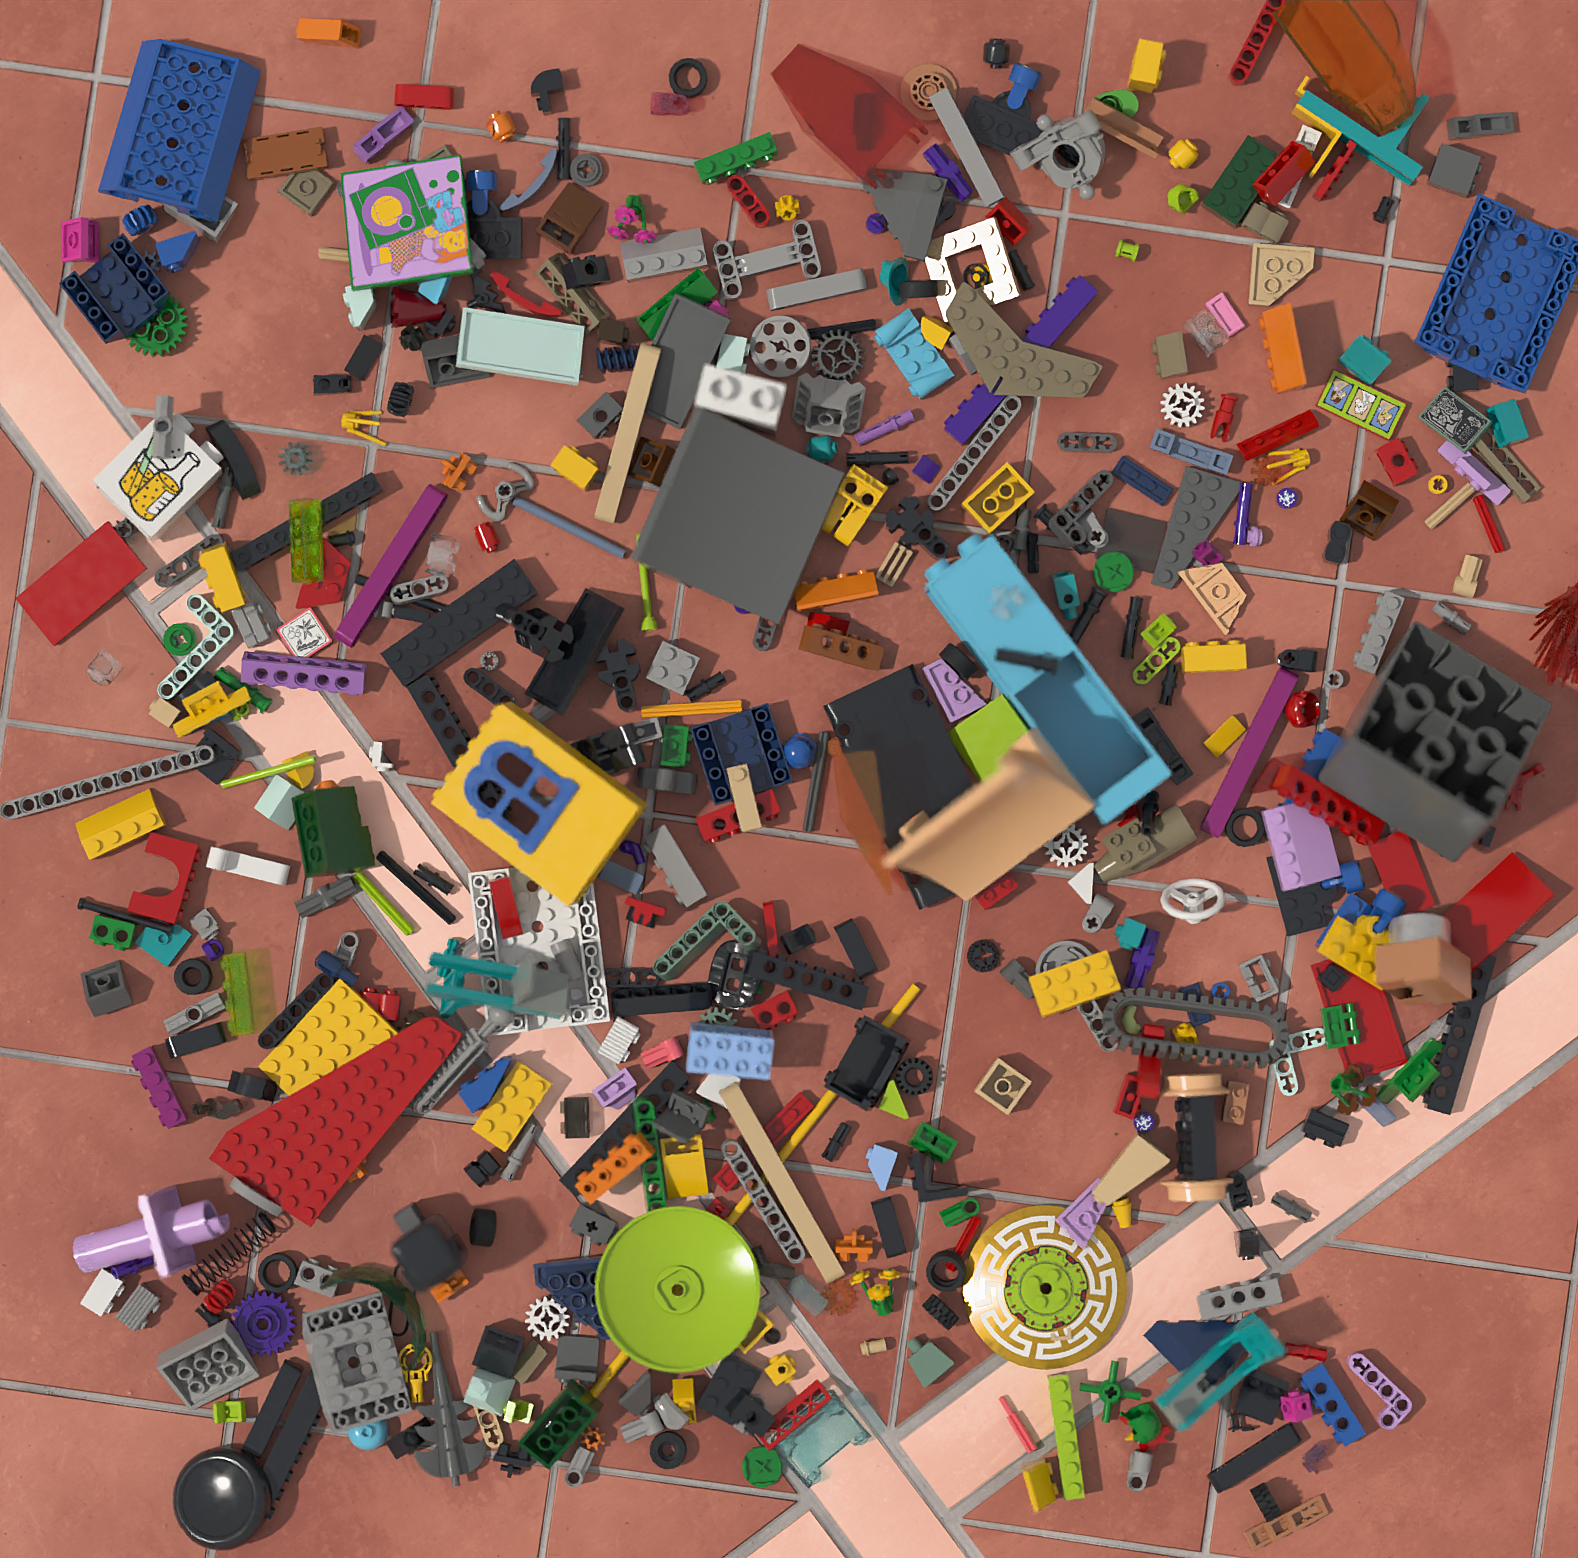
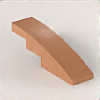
M1317 1495L1281 1512L1282 1515L1268 1523L1265 1520L1243 1533L1251 1550L1256 1551L1270 1542H1275L1291 1532L1302 1529L1329 1514L1321 1496Z

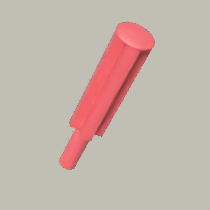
M1001 1396L999 1401L1008 1414L1007 1419L1028 1453L1035 1451L1038 1447L1018 1414L1012 1411L1005 1397Z

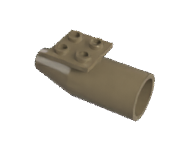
M1177 804L1156 816L1154 832L1151 836L1142 835L1140 831L1142 825L1138 818L1102 838L1108 851L1094 864V867L1103 882L1145 871L1197 840L1195 833Z

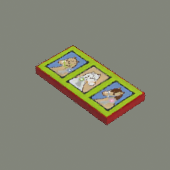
M1335 369L1332 370L1316 403V407L1387 441H1390L1407 406L1406 403Z

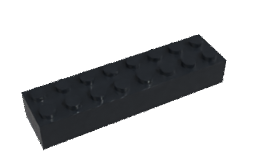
M513 559L380 654L401 684L407 688L406 686L424 676L501 620L496 616V608L501 603H508L516 608H520L539 593L516 560Z

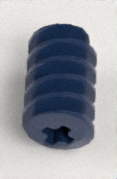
M629 345L628 351H625L624 347L621 346L619 352L613 347L611 353L605 347L603 354L597 348L598 370L600 368L602 373L605 374L607 368H609L610 372L614 373L615 367H617L618 371L622 372L623 366H625L626 370L630 371L631 365L635 367L638 356L637 347L634 350L632 345Z

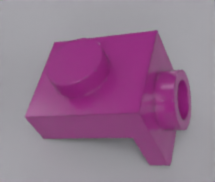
M1208 539L1198 543L1192 551L1195 559L1204 566L1219 563L1224 558L1223 554Z

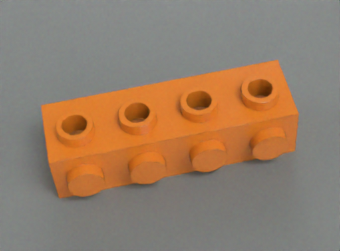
M640 1131L635 1135L633 1133L629 1134L623 1140L624 1144L621 1147L617 1145L608 1152L609 1156L605 1160L601 1157L592 1165L594 1168L590 1172L585 1170L577 1177L579 1181L575 1184V1187L589 1204H592L654 1153L655 1149Z

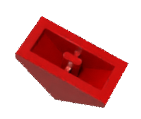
M810 612L807 626L812 627L813 623L825 626L824 630L830 632L831 629L843 631L842 635L846 636L850 621Z

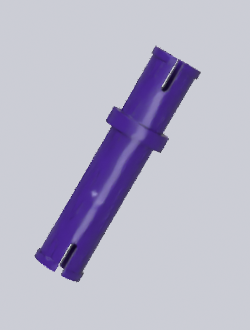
M1240 483L1237 516L1233 524L1235 525L1233 544L1246 545L1247 529L1250 527L1248 520L1253 484Z

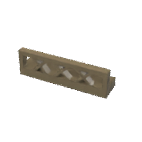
M559 252L548 258L535 273L575 323L585 326L584 334L588 335L600 324V318L607 319L611 315L588 287L567 290L561 266L568 262ZM546 267L552 273V279L548 278L543 272ZM558 284L562 285L565 294H561L558 291ZM570 300L575 301L578 310H574L571 307ZM583 316L588 317L592 322L589 327L584 323Z
M1488 428L1483 435L1486 432L1492 438V445L1486 446L1479 438L1472 447L1511 490L1519 502L1523 504L1541 487L1506 447H1494L1497 441L1493 431ZM1494 450H1502L1505 453V462L1498 460L1494 455ZM1508 465H1514L1519 469L1518 477H1513L1507 470ZM1521 481H1529L1534 488L1527 493L1521 486Z

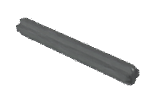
M823 731L819 732L802 828L806 832H813L827 755L830 733Z

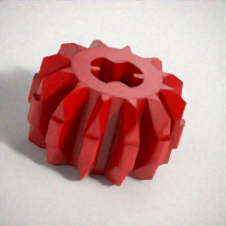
M222 1279L205 1296L203 1304L209 1311L218 1314L236 1296L237 1289L231 1282Z

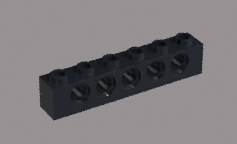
M757 948L756 952L750 950L743 974L862 1011L869 987L863 985L864 981L852 978V981L844 979L845 975L833 972V975L825 973L826 969L814 966V969L806 968L807 963L795 960L793 964L787 962L788 957L776 954L774 958L768 956L769 951ZM771 961L773 964L772 970L766 972L764 966L766 962ZM790 967L792 974L790 977L785 978L784 970ZM809 973L811 980L809 983L804 984L803 976ZM825 979H828L830 982V986L828 989L824 990L822 988V982ZM844 985H847L849 991L845 996H843L841 994V988Z

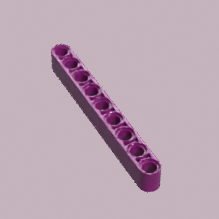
M432 484L426 487L334 633L335 639L350 648L354 647L443 507L448 497L447 493Z
M1281 666L1278 669L1201 824L1200 830L1216 838H1219L1299 675Z

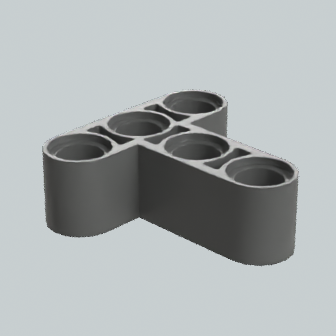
M639 767L636 787L695 795L697 774Z

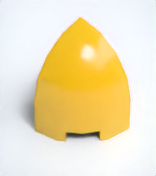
M930 316L922 317L921 332L924 338L930 344L942 350L948 338H951L954 332L952 327Z
M305 751L283 760L282 763L309 757V753ZM313 764L289 770L286 773L294 785L304 788L310 784L313 778Z

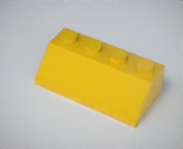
M150 788L75 823L80 841L89 860L97 859L150 834V832L167 826Z

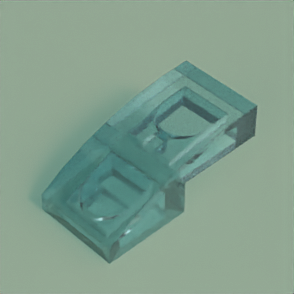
M800 1273L785 1287L814 1317L829 1303Z

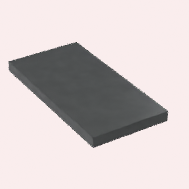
M677 292L674 294L651 345L661 348V353L645 409L646 414L679 430L682 428L698 393L705 365H711L731 318Z

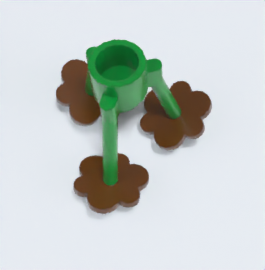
M1354 1064L1348 1065L1347 1070L1343 1074L1338 1073L1330 1083L1331 1094L1339 1098L1337 1110L1341 1114L1350 1115L1359 1108L1357 1103L1358 1097L1353 1096L1349 1092L1363 1097L1361 1100L1362 1106L1371 1107L1377 1100V1088L1373 1087V1085L1369 1084L1365 1091L1355 1089L1359 1083L1364 1081V1076L1361 1074L1362 1069Z

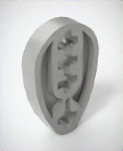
M236 1176L229 1185L241 1196L277 1217H280L284 1211L279 1205L270 1201L255 1189H252Z

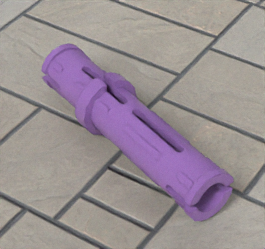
M910 409L895 416L891 415L889 419L858 432L854 436L858 445L861 446L888 432L899 430L898 428L915 421Z

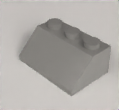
M225 196L218 222L178 213L177 207L164 204V211L217 244L227 229L238 204Z

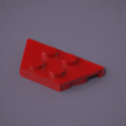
M318 532L306 568L296 609L340 602L350 569L351 561Z

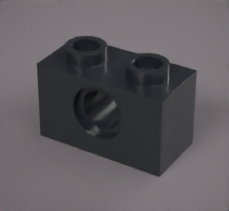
M589 255L584 257L583 260H580V257L568 259V263L561 266L567 290L597 286L611 280L605 256L596 258V255Z
M742 1390L725 1408L731 1413L728 1417L736 1424H739V1422L745 1425L743 1429L752 1437L756 1434L761 1438L776 1420L771 1413ZM753 1411V1416L750 1419H746V1415Z

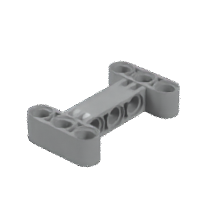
M799 220L793 225L795 242L737 257L733 256L732 248L727 241H718L714 245L713 252L725 297L731 301L741 297L742 287L740 279L801 264L802 272L806 279L818 278L821 274V265L809 223ZM805 226L808 231L805 235H798L796 228ZM808 245L813 251L810 255H804L801 252V248ZM720 246L728 248L729 251L725 256H720L717 253V249ZM814 265L818 271L816 274L810 275L806 272V268ZM731 266L734 271L731 275L726 276L722 273L723 267ZM734 285L738 287V293L736 295H729L727 293L729 286Z

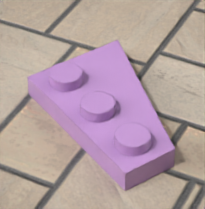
M942 659L922 668L949 723L987 705Z
M1099 1177L1055 1219L1083 1250L1086 1248L1088 1240L1107 1205L1105 1203L1101 1205L1093 1199L1092 1189L1100 1180Z

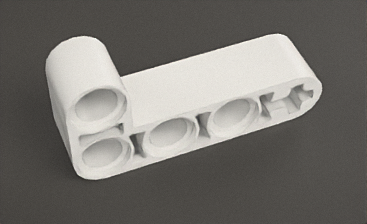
M217 847L210 848L206 867L284 886H286L291 867L282 863Z

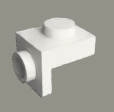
M374 742V746H370L369 758H372V766L377 767L376 771L389 772V768H394V764L382 763L384 743Z

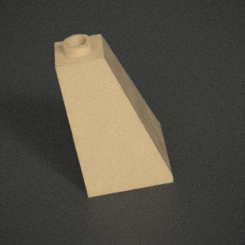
M1137 1130L1092 1189L1093 1199L1101 1205L1103 1203L1110 1205L1170 1162V1156Z

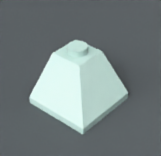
M477 1367L466 1392L464 1402L502 1416L504 1406L508 1402L516 1379L514 1377L507 1378Z

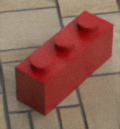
M1291 141L1252 185L1263 201L1276 206L1304 174L1309 171L1314 165L1315 160L1306 146Z

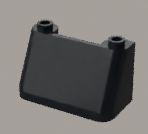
M864 1015L863 1018L859 1017L854 1025L856 1035L837 1069H834L833 1072L829 1071L825 1076L824 1081L826 1084L824 1087L861 1109L871 1111L905 1054L911 1039Z

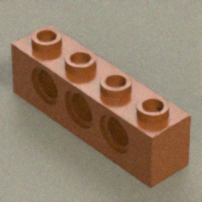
M813 623L812 627L804 626L798 650L868 670L879 671L885 647L878 646V641L866 639V642L860 641V636L849 634L846 637L842 635L843 631L831 629L829 632L824 630L825 626ZM826 637V644L823 646L822 639ZM843 642V643H844V649L841 651V650H840V645H841V643ZM861 647V648H862V654L859 656V655H858V650H859V648Z

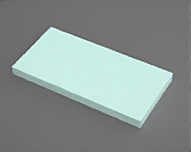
M463 307L456 367L577 386L579 383L585 326Z

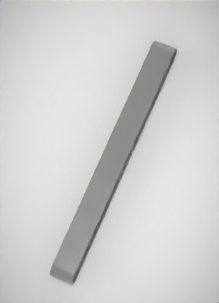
M199 746L10 800L0 806V815L6 820L18 819L211 764L216 760L217 752L212 746ZM205 749L211 752V757L207 761L202 758V751ZM186 754L191 757V763L188 766L182 763V758ZM169 760L172 764L168 772L163 770L162 767L163 762ZM145 766H150L152 769V774L149 777H145L143 774ZM127 771L132 774V780L129 783L123 779V775ZM110 777L113 781L109 789L104 786V779ZM88 782L93 786V791L90 794H87L84 790V786ZM68 788H71L74 793L70 800L65 797V791ZM47 794H51L54 797V802L51 805L45 802ZM29 799L34 802V808L31 811L25 805ZM9 805H12L15 809L12 816L6 813V808Z

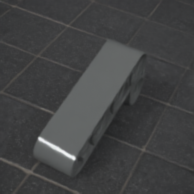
M1101 470L1093 475L1049 519L1050 529L1066 546L1076 547L1085 541L1086 532L1076 520L1112 485L1113 475L1109 471ZM1103 478L1104 481L1097 487L1096 484ZM1085 490L1091 493V499L1085 496ZM1071 504L1077 506V513L1072 511ZM1058 517L1064 521L1063 527L1057 523ZM1072 532L1078 536V541H1074L1071 538Z

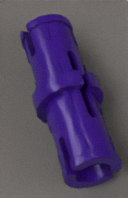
M152 1256L142 1259L138 1258L113 1266L111 1272L115 1279H119L130 1273H138V1270L153 1265L154 1261Z

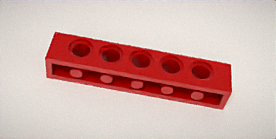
M1280 766L1272 784V788L1278 791V795L1290 798L1294 801V805L1308 809L1309 814L1321 817L1325 820V824L1339 828L1340 833L1349 837L1352 836L1356 839V843L1362 846L1377 843L1385 824L1384 821L1295 766Z

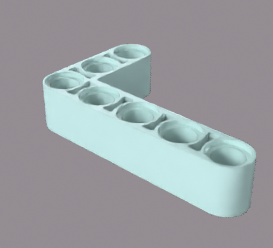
M191 594L186 600V606L211 632L159 684L157 691L163 699H174L235 637V628L199 594ZM195 598H200L201 606L198 609H194L191 605ZM210 612H214L216 615V620L213 623L206 621V616ZM227 626L231 632L228 637L223 638L220 632L223 627ZM210 641H214L216 644V649L213 652L206 650V645ZM194 656L201 657L202 662L198 667L192 665ZM181 670H185L187 673V678L184 681H179L177 678V674ZM166 685H171L173 688V692L169 696H165L163 693V688Z

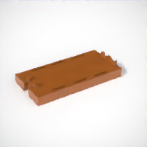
M316 127L243 139L247 179L252 181L329 168L327 152L322 150V145L326 144L324 128Z

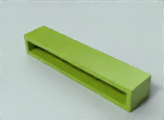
M1068 1373L1047 1375L1064 1500L1085 1498Z

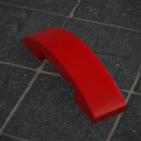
M494 269L491 270L490 273L500 290L521 308L546 317L555 318L563 315L562 311L546 301L543 302L541 307H538L507 288L511 283L510 279Z

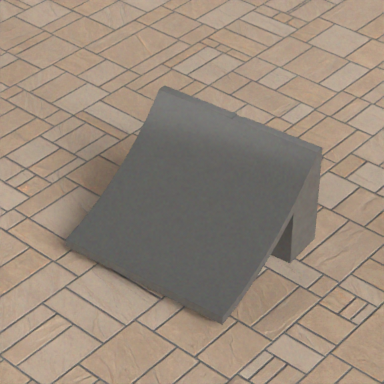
M696 405L639 536L631 559L657 575L686 587L699 589L781 625L846 474L777 444Z

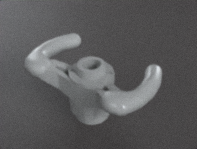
M512 462L508 463L507 468L519 473L525 481L513 484L500 481L499 485L495 486V493L498 498L497 511L494 512L487 506L482 495H478L476 498L482 512L497 522L505 519L507 505L520 492L530 491L535 485L531 474L522 466ZM504 489H509L510 494L508 496L502 494Z

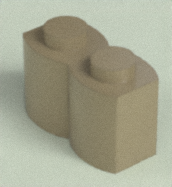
M1258 201L1251 204L1240 226L1276 245L1289 221L1283 213L1279 211L1273 213L1268 210L1266 204Z

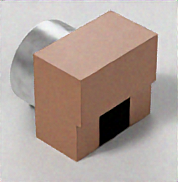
M1408 914L1396 917L1388 923L1389 945L1376 947V984L1407 1006L1430 1002L1435 1005L1471 1000V959L1451 945V924L1448 919L1433 914Z

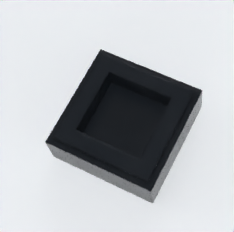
M1329 964L1317 980L1333 993L1345 980L1346 976L1333 964Z

